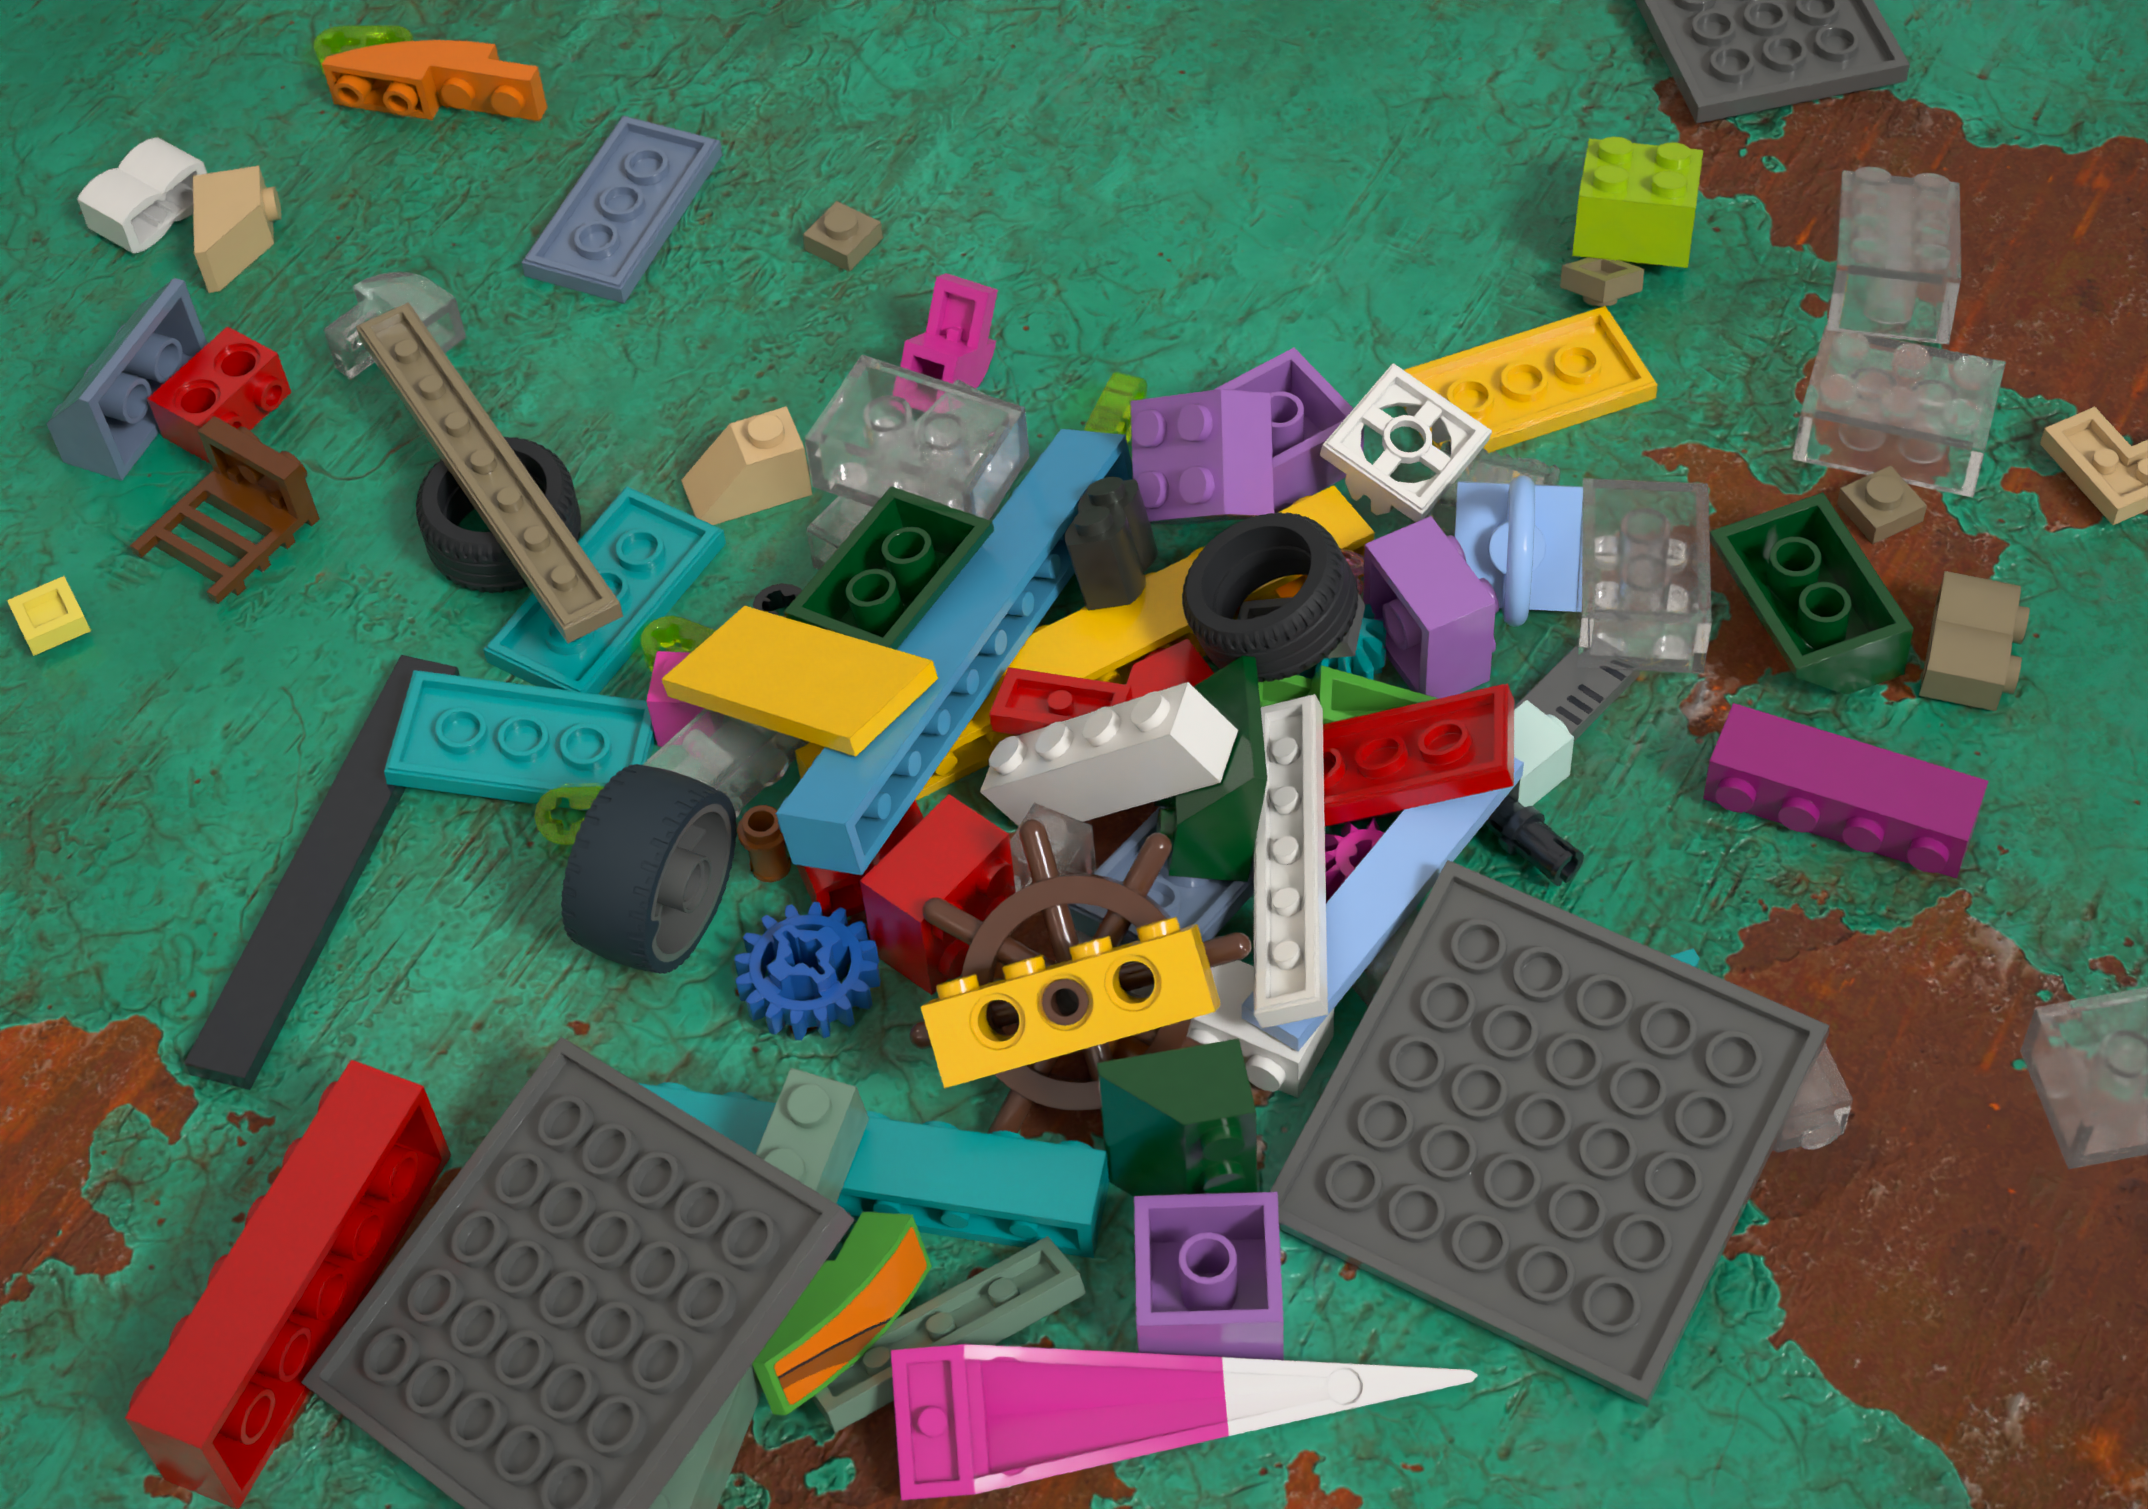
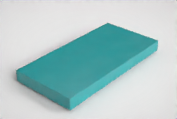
M628 486L622 490L578 541L582 550L620 602L623 617L567 644L532 593L483 649L487 663L538 687L599 694L726 544L723 529Z
M414 670L384 774L386 784L588 811L597 794L618 771H622L624 767L634 764L649 766L656 737L645 700Z

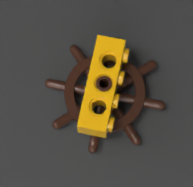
M1029 819L1020 826L1019 836L1033 884L1017 891L1004 900L990 913L984 922L938 897L930 898L923 905V917L928 923L961 940L970 947L964 961L962 977L937 985L936 990L939 998L933 999L921 1006L924 1021L912 1027L909 1035L910 1041L918 1049L933 1048L944 1088L993 1074L1011 1088L994 1118L988 1134L994 1131L1018 1133L1034 1102L1064 1110L1100 1109L1101 1112L1097 1063L1114 1060L1109 1045L1110 1041L1132 1036L1149 1046L1142 1055L1203 1045L1188 1035L1195 1017L1213 1013L1221 1005L1211 968L1244 959L1251 951V942L1245 934L1240 932L1202 941L1198 924L1180 929L1177 917H1170L1157 902L1148 896L1152 885L1171 852V841L1166 835L1154 833L1145 840L1124 881L1095 874L1059 875L1045 825L1037 819ZM1068 904H1089L1108 909L1092 940L1079 943ZM1039 911H1042L1056 962L1010 937L1017 927ZM1131 924L1135 925L1139 941L1120 946ZM998 961L1005 965L1002 967L1005 979L993 982L995 967ZM1155 984L1152 994L1148 997L1136 998L1126 993ZM1019 1023L1016 1034L1006 1036L1002 1027ZM1082 1050L1090 1078H1069L1053 1074L1051 1071L1060 1055Z

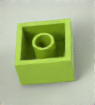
M1607 137L1602 140L1589 139L1578 197L1572 256L1688 268L1703 150L1690 149L1686 145L1673 142L1649 145L1632 143L1621 137Z

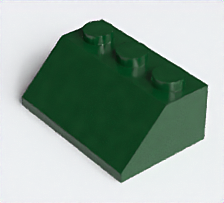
M890 486L784 611L785 616L792 620L897 650L993 533V522Z
M1823 492L1709 531V541L1795 677L1848 695L1905 675L1914 628Z
M1241 656L1194 686L1238 730L1221 783L1154 801V806L1165 807L1159 809L1156 833L1166 835L1171 841L1172 848L1168 856L1169 876L1248 882L1268 778L1256 657Z
M1239 1038L1097 1063L1104 1151L1107 1153L1110 1183L1133 1197L1257 1192L1256 1109Z

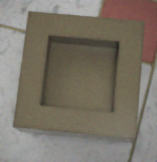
M838 201L803 234L805 251L848 272L883 239L880 221Z
M1585 258L1562 265L1560 288L1582 295L1583 301L1588 304L1611 306L1616 304L1619 298L1642 291L1644 269L1619 260Z
M1891 465L1840 488L1837 502L1838 506L1872 544L1923 522L1927 507Z

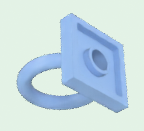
M1525 475L1516 476L1510 483L1457 482L1455 538L1464 551L1466 563L1478 579L1485 578L1492 585L1498 598L1499 608H1502L1503 619L1508 625L1518 627L1524 624L1528 618L1529 610L1576 612L1583 500L1582 486L1534 484L1532 479Z

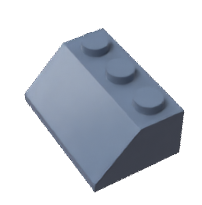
M173 278L145 300L126 324L119 328L115 338L96 362L88 367L84 377L65 401L54 410L52 417L46 424L64 463L122 481L160 432L147 398L208 344L184 280Z

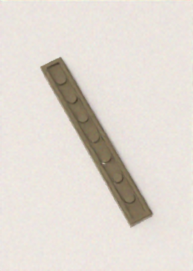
M410 303L403 304L357 325L356 329L360 341L567 644L623 617L621 605Z

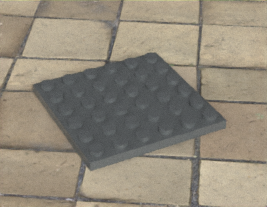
M1447 860L1270 1192L1278 1193L1279 1229L1648 1407L1829 1035L1830 1025Z
M560 1037L301 1383L465 1509H649L855 1219L833 1201L578 1046Z

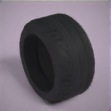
M504 437L578 542L581 530V513L572 478L564 463L555 453H552L550 449L545 448L541 444L528 441L527 439ZM440 459L428 471V475L424 477L416 499L417 521L432 563L448 580L472 591L504 593L528 587L492 532H476L458 527L462 519L475 508L442 459Z
M1277 512L1274 514L1258 515L1240 521L1212 539L1198 554V557L1193 561L1192 566L1188 570V575L1185 577L1183 585L1182 605L1189 627L1209 659L1218 668H1224L1241 656L1256 657L1258 682H1271L1292 677L1312 668L1337 648V645L1343 641V637L1349 632V628L1352 626L1353 619L1356 616L1358 589L1355 576L1337 542L1321 524L1300 514ZM1308 575L1298 593L1277 610L1253 619H1233L1242 602L1262 585L1280 577Z

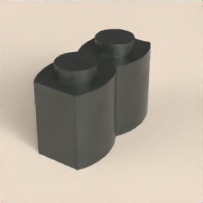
M1107 477L1095 481L1087 488V491L1078 503L1079 514L1074 518V521L1065 533V543L1085 606L1088 610L1130 605L1145 588L1146 579L1144 571L1153 564L1158 553L1138 482L1135 479L1123 481L1119 477Z

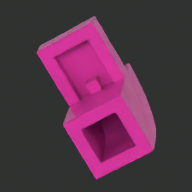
M948 273L936 277L926 332L905 341L895 397L943 413H949L962 407L970 400L987 373L996 345V341L988 337L998 292L997 289Z

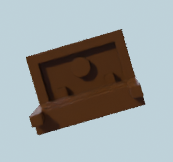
M214 416L198 430L213 470L135 540L130 547L133 554L142 558L155 546L214 581L215 584L207 590L209 599L219 604L231 592L237 596L246 589L244 579L255 569L264 572L271 565L268 557L280 546L289 549L295 543L293 534L304 523L312 527L320 518L306 482L307 471L293 454L287 451L279 453L261 443L258 437L249 429L242 426L235 428ZM205 501L265 537L256 545L196 510V508ZM178 524H181L239 558L240 561L231 568L173 534L171 531Z

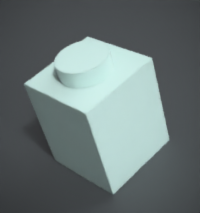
M1528 700L1514 710V757L1524 762L1522 778L1508 794L1524 807L1534 805L1570 775L1574 736L1569 733L1561 720L1553 715L1544 714Z

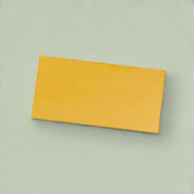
M1606 306L1404 370L1492 430L1489 441L1476 457L1656 399L1657 393L1656 381ZM1432 440L1433 446L1449 457L1451 456L1450 440L1440 443Z
M744 606L661 680L668 697L856 757L938 679L933 660Z

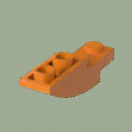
M452 40L405 41L353 49L328 56L322 63L334 105L433 120L440 106L540 121L547 109L538 66L499 61L495 44Z

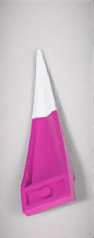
M975 1344L891 1350L901 1500L978 1494L1222 1437L1469 1383L1478 1375L1471 1370Z

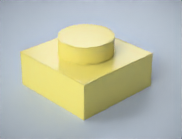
M65 576L7 600L33 656L91 631Z

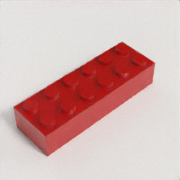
M350 1060L338 1081H333L324 1090L318 1105V1113L302 1138L295 1139L288 1147L283 1158L282 1170L266 1195L258 1197L250 1207L245 1220V1228L230 1252L221 1256L212 1267L207 1281V1288L191 1314L185 1315L178 1321L171 1333L168 1350L153 1374L144 1378L133 1392L129 1404V1412L125 1419L164 1480L234 1509H239L310 1392V1389L301 1382L372 1289L452 1156L423 1085Z

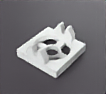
M1393 363L1322 445L1320 456L1347 474L1345 484L1352 499L1358 501L1363 495L1370 498L1371 512L1375 515L1389 513L1393 508H1396L1413 521L1418 522L1426 517L1487 444L1492 430ZM1394 406L1407 407L1408 415L1393 418L1382 410ZM1365 424L1382 435V445L1385 450L1373 465L1366 461L1361 449V430ZM1403 426L1416 429L1424 439V446L1415 452H1403L1392 444L1390 439L1391 432ZM1432 440L1436 443L1450 440L1451 456L1449 457L1433 446ZM1421 462L1437 473L1431 479L1417 483L1397 482L1390 477L1400 463L1412 464Z

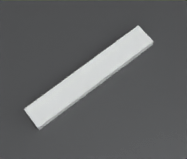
M1316 694L1261 707L1268 779L1254 847V1016L1262 1029L1328 1015L1323 708Z

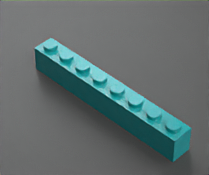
M664 1082L657 1086L638 1083L755 1155L776 1105L773 1102L759 1101L741 1092H728L724 1095L692 1091L686 1086L673 1082ZM866 1111L869 1121L836 1202L837 1205L841 1206L855 1219V1223L862 1212L911 1214L914 1217L918 1231L922 1233L1026 1248L1048 1236L1063 1254L1094 1258L1109 1189L1106 1151L1093 1149L1091 1146L1079 1141L1067 1140L1055 1144L1028 1140L1010 1131H994L986 1134L959 1130L955 1126L941 1121H928L923 1124L891 1120L881 1113Z

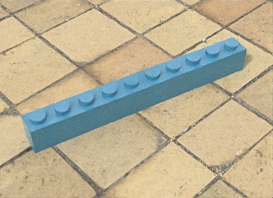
M1061 429L1047 449L1039 456L1038 461L1021 484L1015 488L1012 496L992 521L994 526L993 533L897 649L898 651L933 660L938 679L856 757L825 747L815 757L812 765L790 795L782 802L779 810L776 812L779 829L783 834L793 864L857 875L864 873L1075 573L1065 543V533L1074 521V518L1079 514L1078 503L1087 491V488L1095 481L1107 477H1119L1123 481L1133 479V465L1126 435Z

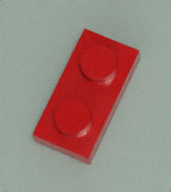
M1008 667L989 713L992 731L1021 735L1047 727L1055 722L1066 721L1094 712L1102 707L1117 705L1133 699L1131 685Z

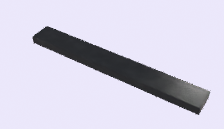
M405 655L400 656L184 1063L190 1075L251 1090L406 789L404 786L386 784L384 770L413 671L460 676L458 667Z

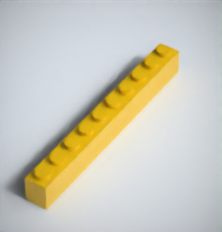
M1334 485L1312 496H1304L1294 502L1292 506L1280 511L1282 513L1300 514L1321 524L1334 537L1355 579L1357 580L1364 576L1365 544L1374 540L1375 532ZM1204 547L1196 549L1188 557L1158 572L1146 574V585L1143 592L1130 605L1088 610L1084 606L1081 610L1057 622L1036 628L1008 667L1126 685L1133 664L1143 660L1148 654L1157 649L1169 648L1187 638L1202 657L1206 656L1207 654L1187 623L1182 605L1185 577L1188 575V570L1192 566L1193 561ZM1290 575L1272 580L1256 589L1244 601L1294 597L1305 583L1308 575ZM1239 608L1233 617L1235 620H1237ZM1008 668L915 799L916 801L989 765L990 755L999 741L1010 736H1018L992 731L989 717L990 710ZM809 742L807 745L795 750L800 779L810 768L815 757L825 748L824 746Z

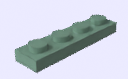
M1046 1236L897 1318L888 1330L851 1367L811 1399L836 1433L894 1401L891 1350L960 1344L995 1345L1085 1295L1086 1292L1080 1273L1052 1240Z

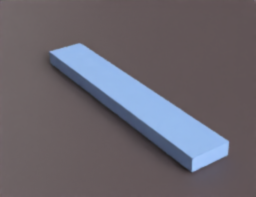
M1515 757L1514 786L1522 778L1524 762ZM1514 786L1404 809L1326 903L1328 1015L1434 886L1447 860L1453 862ZM1254 991L1242 1004L1243 1019L1297 1051L1303 1047L1328 1016L1323 1015L1262 1029L1254 1016Z

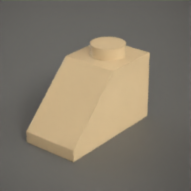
M259 166L193 176L194 255L208 293L221 291L274 244L273 221L281 220V206L276 188H266Z
M787 406L730 423L681 480L694 517L712 525L813 495L805 448Z

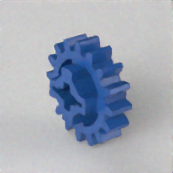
M813 902L809 908L808 915H799L796 908L791 904L785 908L786 919L779 923L768 915L761 918L764 929L762 936L746 932L743 940L747 953L737 954L734 959L738 974L735 981L740 1000L746 1001L749 1017L753 1021L766 1017L769 1033L776 1035L785 1025H790L793 1028L795 1040L802 1041L807 1027H817L818 1032L823 1038L830 1037V1022L838 1019L842 1024L851 1027L855 1024L852 1007L870 1009L872 1006L870 988L879 987L881 982L878 969L879 957L875 940H868L866 925L862 920L851 925L848 924L846 909L839 907L830 917L822 915L820 902ZM851 963L850 970L847 972L846 966Z

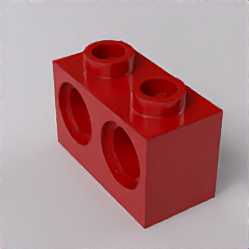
M227 326L151 394L147 400L162 437L210 464L198 430L212 417L215 416L235 428L242 426L251 431L271 411L279 407L282 401L292 392L278 353Z

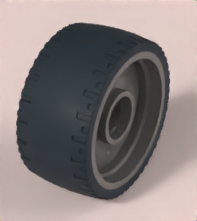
M634 764L624 767L622 771H618L615 776H612L610 781L597 794L596 799L593 800L590 809L587 811L576 834V839L568 858L561 896V915L563 917V925L565 926L564 929L570 940L603 958L638 970L666 974L682 965L690 957V954L694 952L716 915L726 889L727 881L729 880L737 837L735 808L732 806L733 803L730 801V798L723 792L701 781L662 768Z

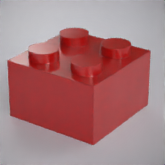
M950 794L932 809L860 880L870 940H875L879 959L931 995L937 991V985L945 983L948 979L958 978L962 974L964 961L970 946L928 923L923 917V905L930 898L938 897L984 922L996 907L1016 893L1009 834Z

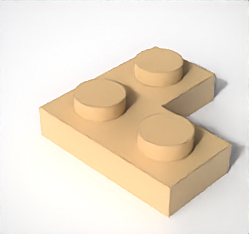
M2096 407L2044 428L2040 445L2112 525L2148 510V440L2131 446Z

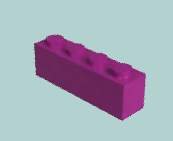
M1733 703L1709 761L1703 799L1720 804L1725 809L1733 812H1746L1781 823L1793 831L1810 832L1845 843L1860 852H1873L1911 864L1913 867L1924 872L1940 873L1957 879L1978 820L1989 781Z

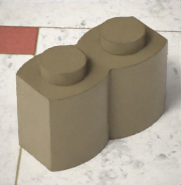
M1944 571L1933 612L1919 696L1996 711L2002 692L2014 694L2019 678L2022 657L2011 655L2012 643L2022 644L2030 612L2029 607L2019 606L2021 586Z

